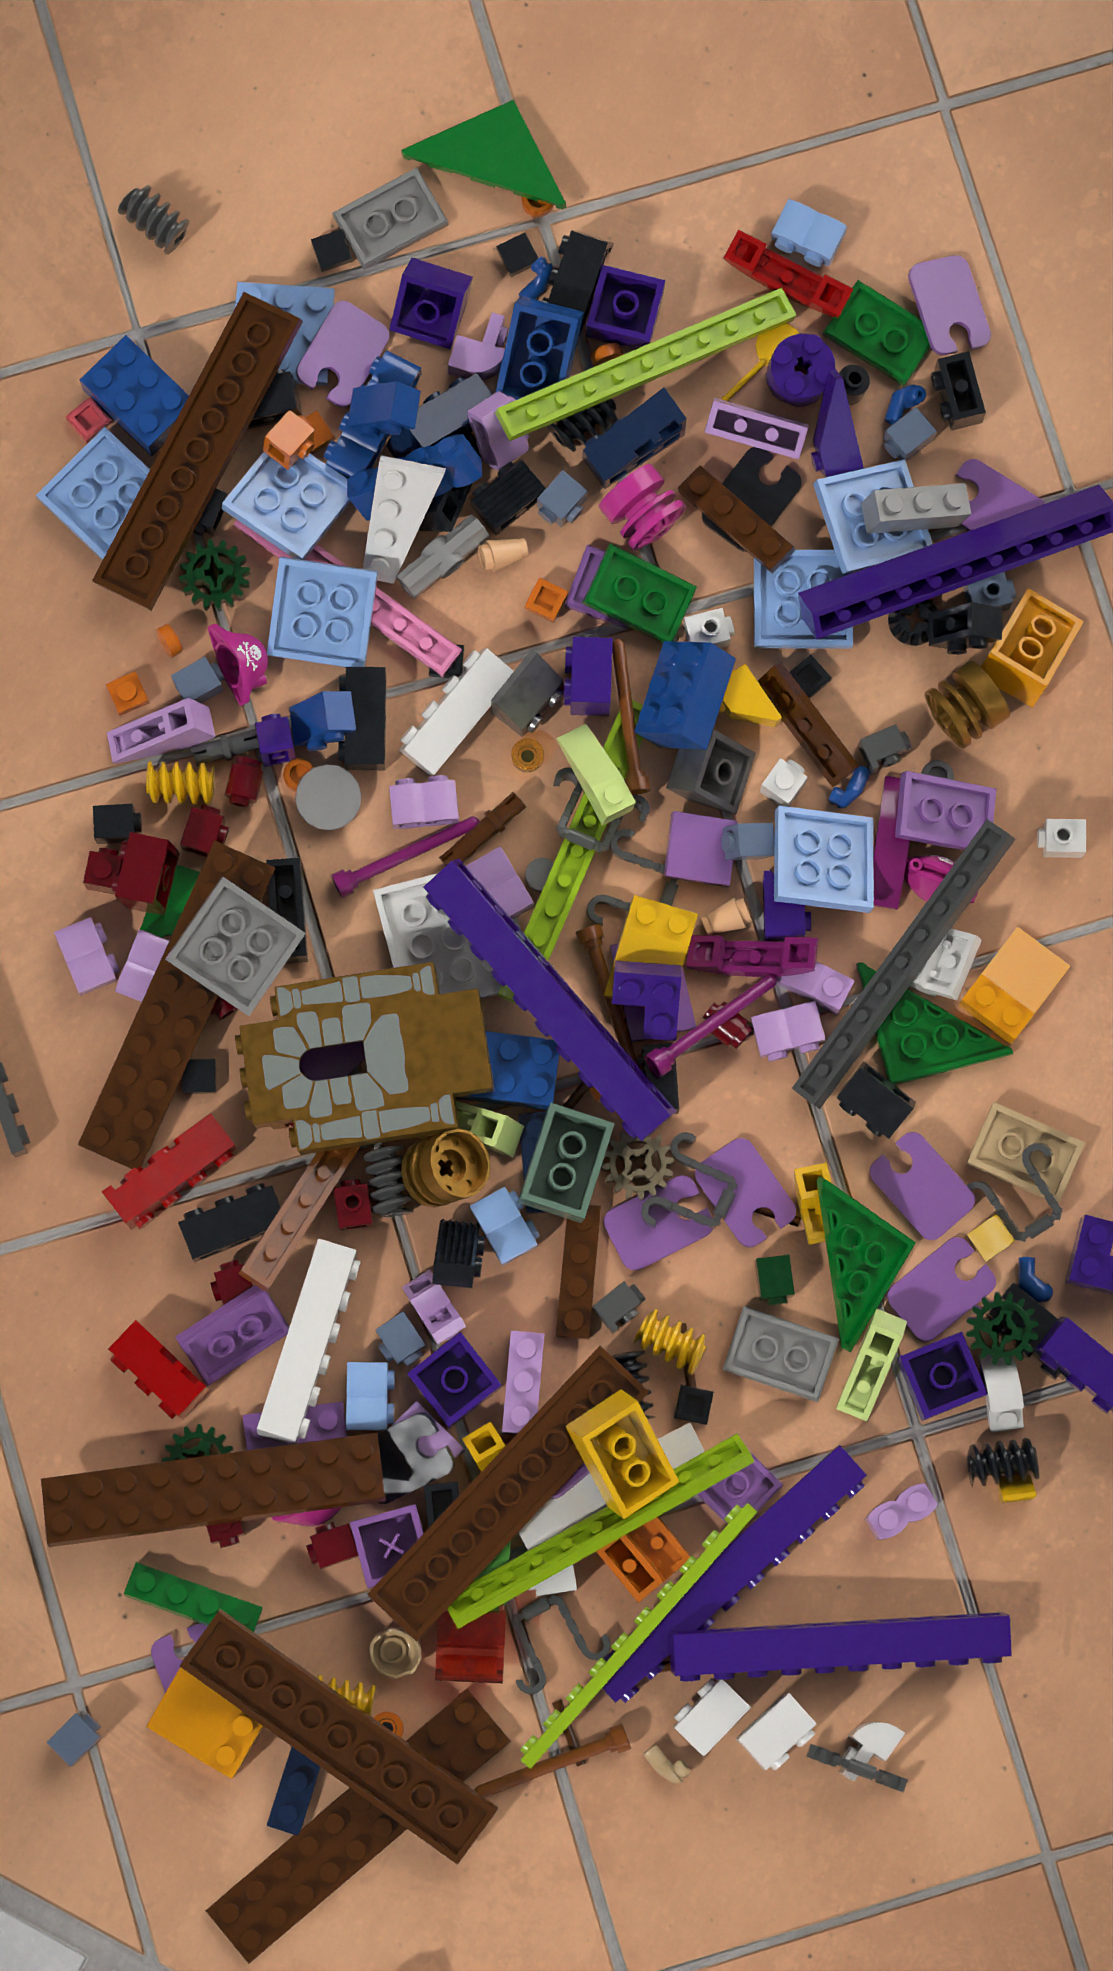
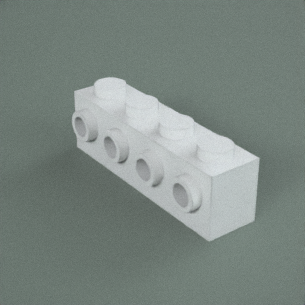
M487 648L481 649L480 652L474 650L462 664L466 669L459 677L453 675L442 688V691L445 692L438 703L433 700L422 712L421 716L424 717V720L417 728L411 726L400 739L404 744L399 751L427 775H435L489 709L491 699L514 672Z

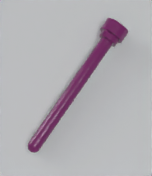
M475 816L469 817L356 871L348 870L345 872L342 869L331 874L333 883L340 897L345 898L354 893L353 890L359 887V883L466 834L480 821Z
M774 975L765 976L668 1048H655L644 1056L648 1068L655 1076L661 1078L672 1069L671 1065L675 1063V1058L772 989L777 983L776 977Z

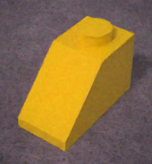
M743 664L731 673L719 713L725 711L730 719L770 727L778 726L781 723L782 716L747 665Z

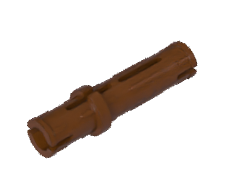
M514 792L510 793L492 811L488 810L484 813L485 817L458 840L455 845L441 855L439 859L445 866L457 859L464 863L498 832L502 833L506 829L504 826L526 808L525 804Z

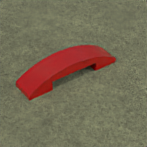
M738 229L723 257L725 261L772 291L782 288L788 299L823 314L839 318L853 288L826 274L822 277L767 249L766 243Z

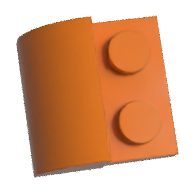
M659 1516L596 1551L638 1603L680 1569L691 1556Z

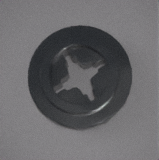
M928 599L894 611L888 615L889 629L893 636L901 643L911 646L925 644L929 642V614L939 610L933 600ZM917 607L919 608V618L924 619L926 622H918L913 632H911L910 620L905 619L904 616L912 615Z

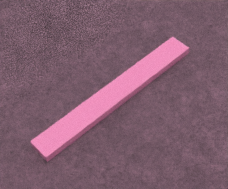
M236 520L234 522L236 528L277 558H293L240 521ZM318 544L305 558L308 561L346 566ZM376 587L371 626L443 678L447 670L452 667L458 656L462 653V649Z

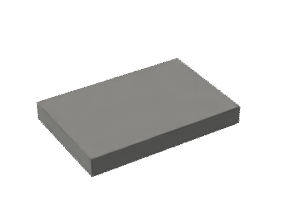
M417 167L332 213L335 222L342 230L346 241L363 270L374 266L448 226V220Z
M744 1306L722 1370L818 1402L839 1338Z

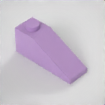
M186 698L107 732L112 762L118 764L188 749L214 738L215 732L210 708L193 699Z
M816 962L815 971L776 977L777 985L810 1002L816 1001V1005L835 1015H838L854 984L853 979Z

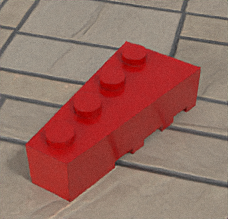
M211 1113L173 1141L176 1145L171 1149L169 1146H166L154 1153L147 1161L149 1166L145 1169L140 1166L126 1173L120 1182L121 1186L116 1190L110 1185L101 1191L131 1230L136 1226L139 1230L147 1226L155 1219L153 1213L160 1207L164 1206L168 1209L182 1198L179 1193L189 1185L192 1189L197 1187L208 1178L206 1174L208 1170L215 1165L221 1168L235 1157L232 1152L237 1149L236 1145Z

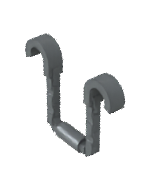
M572 768L559 770L555 776L553 786H560L562 781L568 780L574 783L575 788L559 820V824L556 826V831L560 837H564L567 841L591 851L593 849L600 853L609 850V845L613 841L623 816L611 822L604 840L601 842L597 841V838L575 829H568L566 826L575 809L576 802H578L581 796L582 787ZM632 795L636 802L634 807L641 813L639 820L644 823L649 814V803L640 795Z
M621 829L615 833L610 847L612 853L617 858L664 874L665 865L655 863L643 857L640 858L637 855L619 849L617 842L624 837L631 839L635 835L634 831L631 829ZM670 878V882L666 881L659 902L672 906L679 885L676 884L678 879ZM597 895L590 900L587 913L589 919L594 924L603 926V917L597 916L594 912L596 905L604 903L628 912L630 903L608 895Z
M684 1132L674 1137L671 1142V1155L678 1163L691 1169H696L707 1176H712L723 1183H727L728 1188L723 1189L713 1211L715 1217L709 1219L663 1197L655 1196L647 1199L641 1209L642 1219L649 1227L656 1228V1219H653L648 1214L649 1209L656 1205L671 1212H676L687 1219H692L694 1222L707 1226L710 1229L721 1225V1218L725 1219L736 1195L734 1190L738 1188L735 1178L706 1164L699 1163L697 1160L687 1157L678 1151L680 1143L689 1142L692 1144L696 1141V1136L692 1133Z
M1044 1143L1029 1145L1023 1152L1022 1162L1031 1178L1034 1179L1040 1192L1045 1196V1200L1053 1209L1052 1215L1046 1214L1025 1227V1232L1018 1231L1014 1221L1009 1217L999 1198L987 1183L974 1181L967 1185L971 1191L979 1188L985 1193L1001 1220L1004 1221V1225L1010 1234L1013 1235L1014 1240L1026 1242L1028 1237L1033 1239L1054 1225L1053 1221L1060 1220L1062 1208L1030 1159V1155L1034 1150L1042 1151L1045 1157L1053 1155L1052 1150Z
M551 1595V1598L547 1600L543 1597L522 1608V1613L514 1615L511 1625L514 1626L515 1632L539 1676V1682L535 1687H527L523 1680H516L519 1689L526 1694H535L542 1690L546 1682V1676L543 1666L538 1657H536L535 1651L520 1624L523 1619L528 1621L551 1609L549 1605H558V1609L562 1617L565 1618L578 1648H580L585 1657L590 1660H599L601 1657L604 1658L610 1650L611 1643L606 1634L601 1637L604 1644L602 1651L592 1653L588 1650L587 1644L579 1633L574 1619L571 1618V1613L566 1604H564L562 1597Z
M810 1744L806 1757L833 1767L841 1765L847 1768L846 1771L869 1780L874 1778L876 1783L904 1792L908 1782L906 1778L881 1769L878 1771L876 1770L877 1767L850 1758V1760L842 1759L840 1754Z

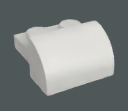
M951 928L909 987L934 997L937 994L958 1000L982 939L977 935Z
M869 1722L853 1729L848 1735L849 1738L858 1744L857 1747L849 1746L842 1755V1759L850 1760V1758L867 1764L874 1755L879 1760L886 1761L905 1733L887 1723ZM842 1767L839 1772L851 1781H855L858 1775L846 1771L847 1768Z

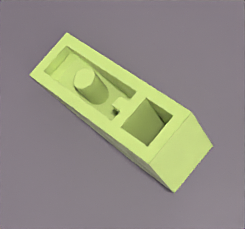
M587 724L557 737L558 744L602 826L631 812L636 802L622 775Z
M456 1101L460 1129L470 1131L477 1136L487 1150L510 1157L514 1156L524 1129L522 1124L506 1115Z
M879 1309L875 1310L837 1404V1410L864 1421L868 1420L903 1338L907 1324L906 1320Z

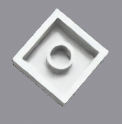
M785 1693L735 1739L762 1769L767 1770L771 1767L773 1770H776L790 1758L786 1752L794 1744L802 1747L815 1735L812 1728L816 1725V1722L790 1693Z

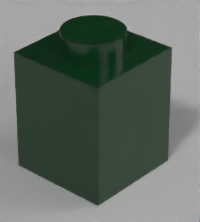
M790 1254L756 1258L755 1269L759 1300H767L768 1306L787 1304V1298L795 1295Z

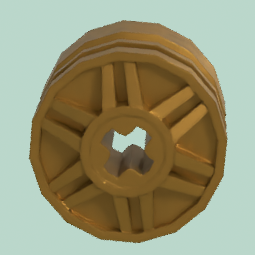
M974 661L967 662L953 672L952 677L956 689L947 681L941 680L938 682L939 691L931 687L924 694L938 726L956 745L963 749L971 745L970 736L977 740L982 737L978 721L987 728L994 729L1010 717L1008 705L999 689L988 674Z
M457 1128L419 1140L410 1146L402 1159L401 1174L404 1186L411 1197L422 1205L435 1208L472 1197L480 1192L489 1179L491 1163L488 1151L482 1141L470 1131Z

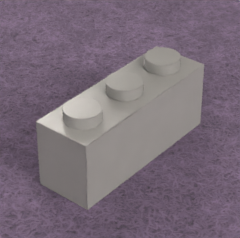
M966 483L874 490L861 502L867 534L958 527L971 515Z

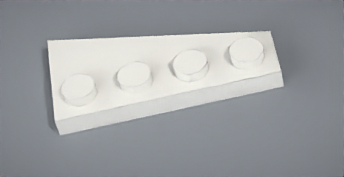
M381 455L363 569L378 571L377 581L394 584L446 468Z

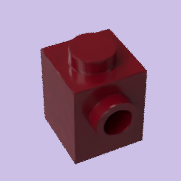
M201 805L200 809L191 808L180 842L182 850L207 857L214 840L225 844L229 827L225 826L224 816L219 815L220 810L207 805Z
M99 848L98 852L89 851L83 880L87 890L115 895V892L112 891L113 879L116 872L121 871L123 860L118 856V851L108 848Z
M360 1179L341 1181V1187L334 1188L340 1231L372 1227L373 1220L367 1183L360 1184Z
M239 1260L219 1265L221 1271L214 1273L216 1281L210 1282L216 1302L222 1300L223 1305L254 1286L253 1283L238 1274L244 1265L240 1264Z
M242 1521L206 1526L211 1543H219L220 1548L240 1543L239 1537L246 1535Z
M330 1522L316 1527V1534L310 1536L312 1544L306 1545L312 1565L318 1563L320 1569L359 1557L349 1523L336 1527L334 1522Z

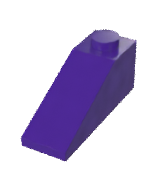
M836 369L828 373L813 437L815 452L810 453L815 471H820L825 478L864 469L843 378Z

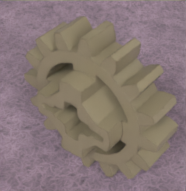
M621 1131L619 1133L621 1141L618 1143L611 1139L609 1144L613 1151H606L604 1156L610 1160V1163L603 1164L602 1170L610 1171L611 1173L605 1178L606 1183L615 1181L614 1192L618 1193L622 1189L626 1190L625 1196L628 1200L632 1193H637L639 1201H643L644 1192L647 1191L652 1197H655V1187L659 1186L665 1189L667 1184L663 1177H672L673 1174L671 1170L666 1169V1166L673 1164L674 1158L665 1156L671 1147L669 1145L663 1147L659 1145L662 1139L661 1135L654 1139L650 1138L649 1135L640 1141L638 1137H628L624 1131ZM635 1142L645 1143L642 1149H631L626 1145ZM656 1152L660 1159L659 1172L652 1166L651 1160ZM648 1153L643 1165L646 1169L643 1171L638 1168L628 1175L632 1167L630 1159L633 1157L635 1160H638ZM617 1156L624 1162L625 1170L620 1176L615 1166ZM634 1179H645L647 1182H650L642 1186L630 1185Z

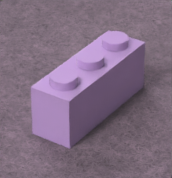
M714 397L705 433L799 459L807 434L808 424Z
M511 1331L502 1434L516 1435L538 1412L545 1333Z

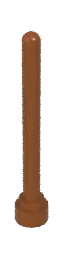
M615 639L612 642V653L628 772L625 774L626 779L624 781L632 795H639L651 791L649 777L645 776V771L641 770L637 733L634 732L636 726L625 644L622 639Z
M597 924L575 932L578 943L583 945L584 950L589 952L617 1041L640 1068L620 1004H612V998L604 996L610 974L601 949V945H603L602 938H604L601 925Z
M621 1723L610 1727V1731L604 1733L605 1737L538 1762L531 1769L525 1767L478 1785L474 1790L483 1797H488L610 1750L611 1753L615 1751L622 1753L632 1748Z

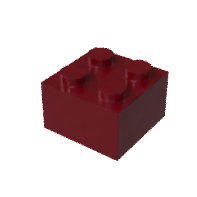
M130 832L128 841H123L120 850V859L123 860L121 871L116 872L113 879L112 891L115 892V897L127 909L165 916L180 852L168 839Z

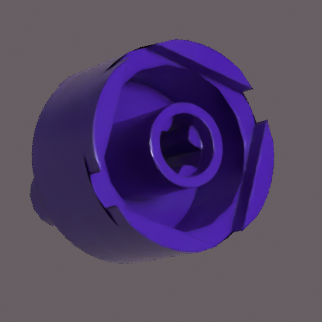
M796 334L787 337L775 348L767 365L766 381L771 393L780 401L782 400L796 407H804L817 402L824 395L829 371L836 368L833 353L817 335ZM796 366L805 368L807 371L805 375L801 371L796 372Z

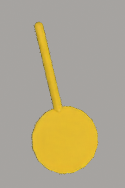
M784 324L759 335L755 348L760 361L721 399L728 401L764 365L767 366L775 348L787 337L800 334L797 329L789 324Z

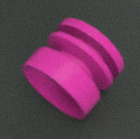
M646 464L629 474L598 505L601 512L612 525L620 523L625 519L628 520L621 529L620 535L623 538L632 536L628 544L633 551L639 550L661 538L674 526L675 522L686 510V506L681 500L673 502L676 497V493L673 490L657 495L665 481L652 464Z

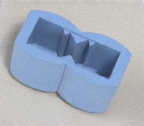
M788 199L771 233V240L775 242V247L783 252L792 253L795 251L803 254L804 260L811 265L821 267L822 264L830 266L846 234L847 225L828 215L818 213L802 203Z
M506 1187L470 1205L474 1217L502 1266L536 1248L537 1243L535 1239L540 1237L531 1219L525 1222L519 1210L524 1207L522 1204L517 1203L519 1197L513 1190L508 1193Z
M347 1362L346 1430L382 1431L388 1427V1424H394V1404L388 1403V1390H394L395 1370H388V1363Z

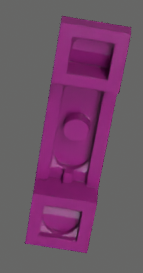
M885 776L873 854L874 906L898 910L910 840L895 837L900 778Z
M692 935L688 947L686 967L707 973L745 977H765L767 975L780 977L805 974L815 971L819 940L812 937H785L784 942L725 941L722 936Z

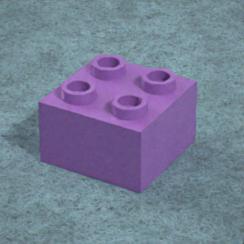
M416 1504L350 1522L367 1588H373L424 1534Z

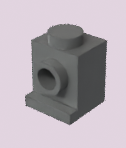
M896 724L860 739L858 748L871 775L877 773L880 764H883L884 768L900 762L902 760L901 756L905 754V751L912 749L906 732H899Z
M624 1281L594 1304L592 1309L613 1335L619 1329L616 1323L621 1321L625 1325L639 1314L636 1308L646 1299L635 1284L629 1287Z

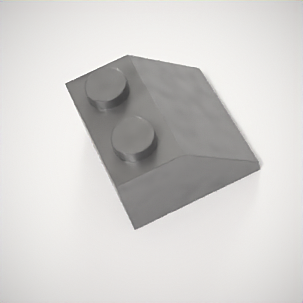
M532 649L491 699V712L521 737L527 731L533 733L543 721L544 717L541 714L549 705L553 708L563 696L564 692L561 690L563 679Z
M713 729L707 750L679 748L666 788L687 800L736 814L756 753Z

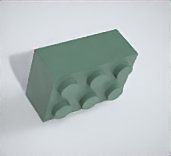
M550 1103L517 1203L582 1223L590 1204L615 1123Z

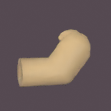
M656 1744L643 1754L659 1775L674 1784L684 1782L683 1778L690 1774V1769L684 1761L678 1760L675 1764H672Z

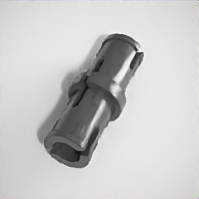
M255 729L227 738L225 734L219 736L220 740L192 746L197 767L201 763L207 764L226 758V761L233 760L232 756L260 749Z

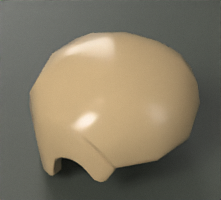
M398 1626L389 1627L378 1632L372 1639L369 1647L370 1661L376 1670L394 1679L413 1674L422 1660L421 1644L419 1641L416 1642L403 1628Z

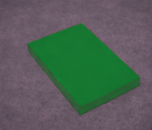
M859 280L853 286V291L839 318L833 317L822 334L902 386L906 385L930 348L920 318Z
M609 544L582 604L663 644L664 641L674 640L697 586L613 544Z

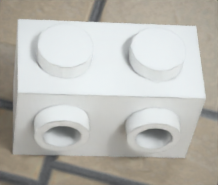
M710 1678L697 1692L701 1697L691 1707L686 1703L673 1717L677 1720L673 1727L702 1756H705L751 1708L723 1679H718L715 1682Z

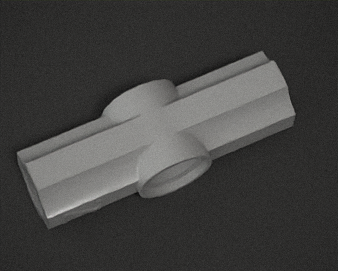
M471 514L457 525L452 532L445 536L440 535L431 541L422 551V555L396 576L397 580L414 599L417 598L441 577L444 579L455 572L464 562V558L489 538L488 532L481 522Z

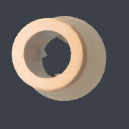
M524 538L485 540V544L478 546L479 560L484 571L492 570V572H495L529 555Z
M734 897L706 916L701 917L709 936L747 928L746 924L753 922L744 897L737 900Z

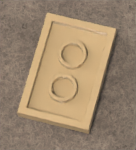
M993 1102L966 1164L1045 1199V1196L1040 1192L1034 1179L1031 1178L1022 1162L1023 1152L1029 1145L1044 1143L1049 1146L1053 1155L1045 1157L1042 1151L1034 1150L1030 1155V1159L1059 1204L1085 1142Z

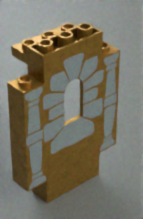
M433 962L275 986V996H270L272 1015L278 1016L279 1020L239 1026L240 1035H235L237 1053L244 1057L245 1068H240V1079L242 1087H248L249 1101H244L247 1121L252 1120L256 1128L271 1126L274 1130L287 1128L288 1123H294V1127L289 1128L290 1144L292 1148L297 1147V1152L301 1155L427 1136L459 1128L455 1097L495 1091L480 992L476 988L440 994L436 966ZM363 1041L368 1073L311 1081L305 1078L300 1071V1060L308 1050Z

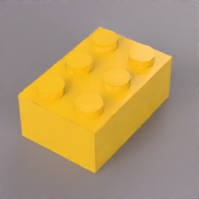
M620 1389L565 1426L607 1507L623 1519H626L679 1483L639 1402Z

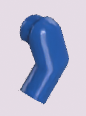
M539 257L531 265V270L537 276L518 293L519 297L522 296L535 300L547 289L548 280L553 269L551 262L548 263L544 257Z
M909 385L895 391L892 394L884 421L893 425L902 418L904 410L922 403L926 398L925 389L919 385Z
M859 766L853 772L845 791L839 787H834L828 801L831 804L837 805V808H846L862 794L871 775L870 770L864 766Z
M1019 1257L1018 1286L1038 1303L1049 1301L1053 1295V1289L1049 1284L1043 1283L1035 1276V1258Z

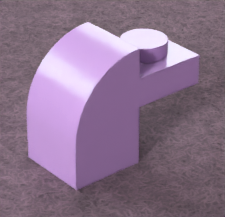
M492 312L483 342L457 335L448 363V374L456 377L464 376L467 379L477 373L482 380H486L500 372L505 349L498 347V345L504 346L509 328L504 327L503 315Z
M428 1270L404 1285L402 1289L433 1339L439 1344L444 1340L452 1339L466 1325L441 1285L432 1284L433 1273L431 1270Z

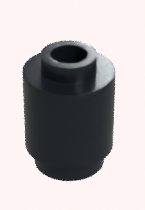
M851 364L842 368L839 374L843 378L849 405H854L863 398L869 387L870 378L863 367Z

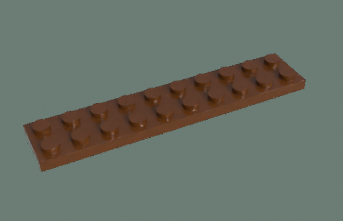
M243 292L92 580L95 584L152 611L303 323L299 317Z
M214 840L79 1140V1146L130 1169L143 1165L218 998L217 994L165 960V958L222 876L261 902L274 874L275 867Z
M599 1346L367 1595L417 1642L584 1463L565 1426L620 1389L639 1403L649 1391L603 1347Z
M377 1433L41 1478L48 1547L386 1501Z
M219 1609L179 1665L457 1865L497 1812L498 1807L221 1609Z
M468 1689L406 1740V1742L462 1782L511 1742ZM350 1788L302 1828L298 1835H294L211 1905L206 1912L247 1963L250 1964L403 1834L407 1828Z

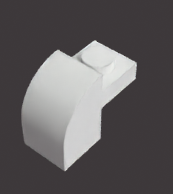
M988 1354L983 1360L978 1356L980 1377L987 1391L985 1397L990 1432L995 1433L1024 1428L1022 1413L1024 1403L1014 1357L1011 1356L1010 1365H1006L1004 1358H999L997 1364L994 1365L992 1364L993 1356Z

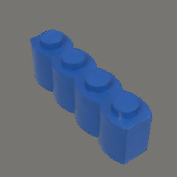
M386 350L382 358L377 356L369 370V374L373 376L367 386L397 381L415 388L422 375L421 367ZM349 412L345 414L340 423L339 430L343 431L337 442L333 440L330 442L324 454V458L327 459L326 465L347 479L358 471L371 469L389 437V434L385 433L379 434V438L361 436L359 430L347 426Z
M464 435L446 437L435 446L418 448L406 457L397 458L446 468L434 497L448 492L453 487L469 485L482 477L481 458ZM378 467L376 469L371 468L358 471L347 479V497L366 521H370Z

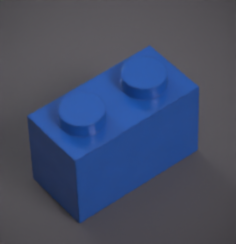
M397 381L353 388L347 426L359 430L360 435L367 438H379V434L383 433L400 435L401 431L415 429L421 391Z
M322 691L289 707L294 746H307L309 751L323 750L327 748V743L343 741L344 735L356 730L351 691Z

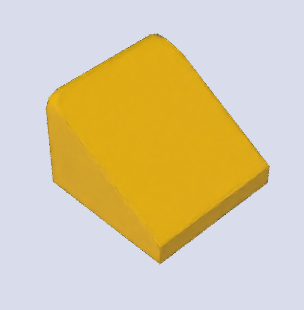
M996 1214L967 1234L985 1262L1015 1242Z
M1027 1474L1026 1481H1022L1020 1475H1014L1013 1483H1009L1006 1476L1001 1477L1000 1484H998L1000 1502H1018L1032 1500L1037 1497L1032 1478L1029 1474Z

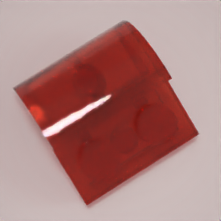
M446 1609L438 1618L435 1681L503 1684L506 1611H489L458 1629Z

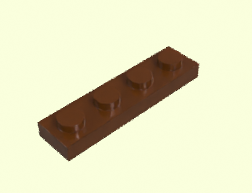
M701 465L678 487V491L682 496L772 574L795 551L791 543Z
M782 662L775 664L758 680V683L782 716V721L832 787L839 785L859 767V764Z
M589 1205L582 1223L566 1219L556 1337L589 1340L601 1206Z

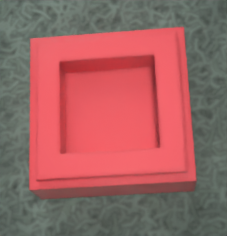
M91 396L65 416L66 420L86 443H89L104 427L107 428L112 424L110 418Z

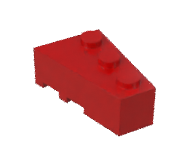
M137 1320L108 1348L113 1354L109 1360L123 1373L129 1369L138 1377L134 1384L147 1396L153 1392L160 1398L162 1402L158 1406L172 1420L176 1415L184 1420L211 1391Z

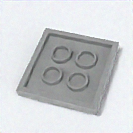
M222 876L165 960L250 1016L306 933Z

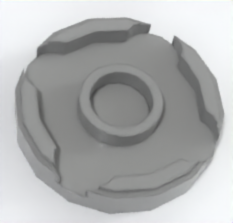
M324 764L313 767L301 777L295 793V803L298 813L308 824L318 829L334 830L344 827L354 819L360 808L361 791L357 780L349 771L340 766Z

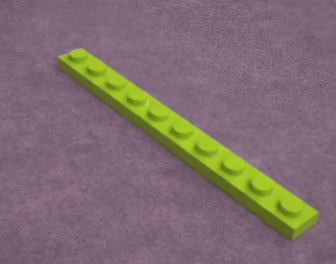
M780 288L496 409L495 415L509 441H512L794 321L797 315L783 289Z
M632 700L636 726L643 705ZM619 710L603 749L623 779H626L625 774L628 772ZM637 734L639 748L642 743L643 737ZM584 792L569 829H575L600 841L607 824L602 826ZM566 838L563 840L524 931L527 938L547 961L551 956L595 853V850L592 849L591 851L569 842ZM501 985L497 996L515 1003L513 1000L515 994L507 985Z
M737 1433L673 1469L679 1483L626 1519L620 1517L609 1507H605L477 1579L447 1608L458 1629L754 1463L755 1461L750 1451Z
M746 1503L743 1508L736 1504L724 1518L728 1525L719 1534L714 1529L701 1544L706 1550L699 1558L696 1559L691 1555L682 1565L679 1571L683 1576L674 1585L669 1580L656 1596L661 1601L654 1609L651 1610L646 1606L633 1621L638 1627L629 1636L623 1632L614 1642L611 1648L616 1652L607 1662L601 1657L588 1672L593 1678L585 1687L578 1683L565 1698L570 1704L562 1713L555 1709L545 1720L543 1725L547 1730L538 1739L532 1735L523 1745L520 1751L524 1756L520 1761L529 1769L534 1766L753 1518L757 1511L750 1504Z

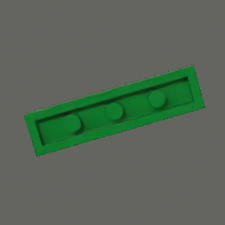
M135 1562L124 1591V1596L206 1626L209 1625L219 1609H221L249 1630L255 1632L263 1610L261 1606Z

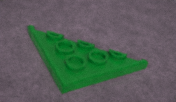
M514 99L401 150L404 159L416 160L428 164V167L450 174L456 173L490 187L503 188L512 191L515 195L537 202L540 200L555 205L559 209L567 208L566 202Z
M859 962L856 966L862 988L864 989L876 971L865 963ZM908 988L875 1033L887 1080L894 1085L1013 1055L1012 1048L989 1037L988 1034L967 1022H963L931 1001L908 990Z
M818 1177L817 1187L841 1348L851 1352L916 1242L825 1178Z

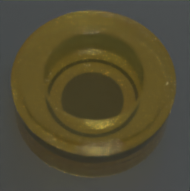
M531 738L519 740L511 751L512 763L522 772L536 771L544 760L543 747L538 741Z

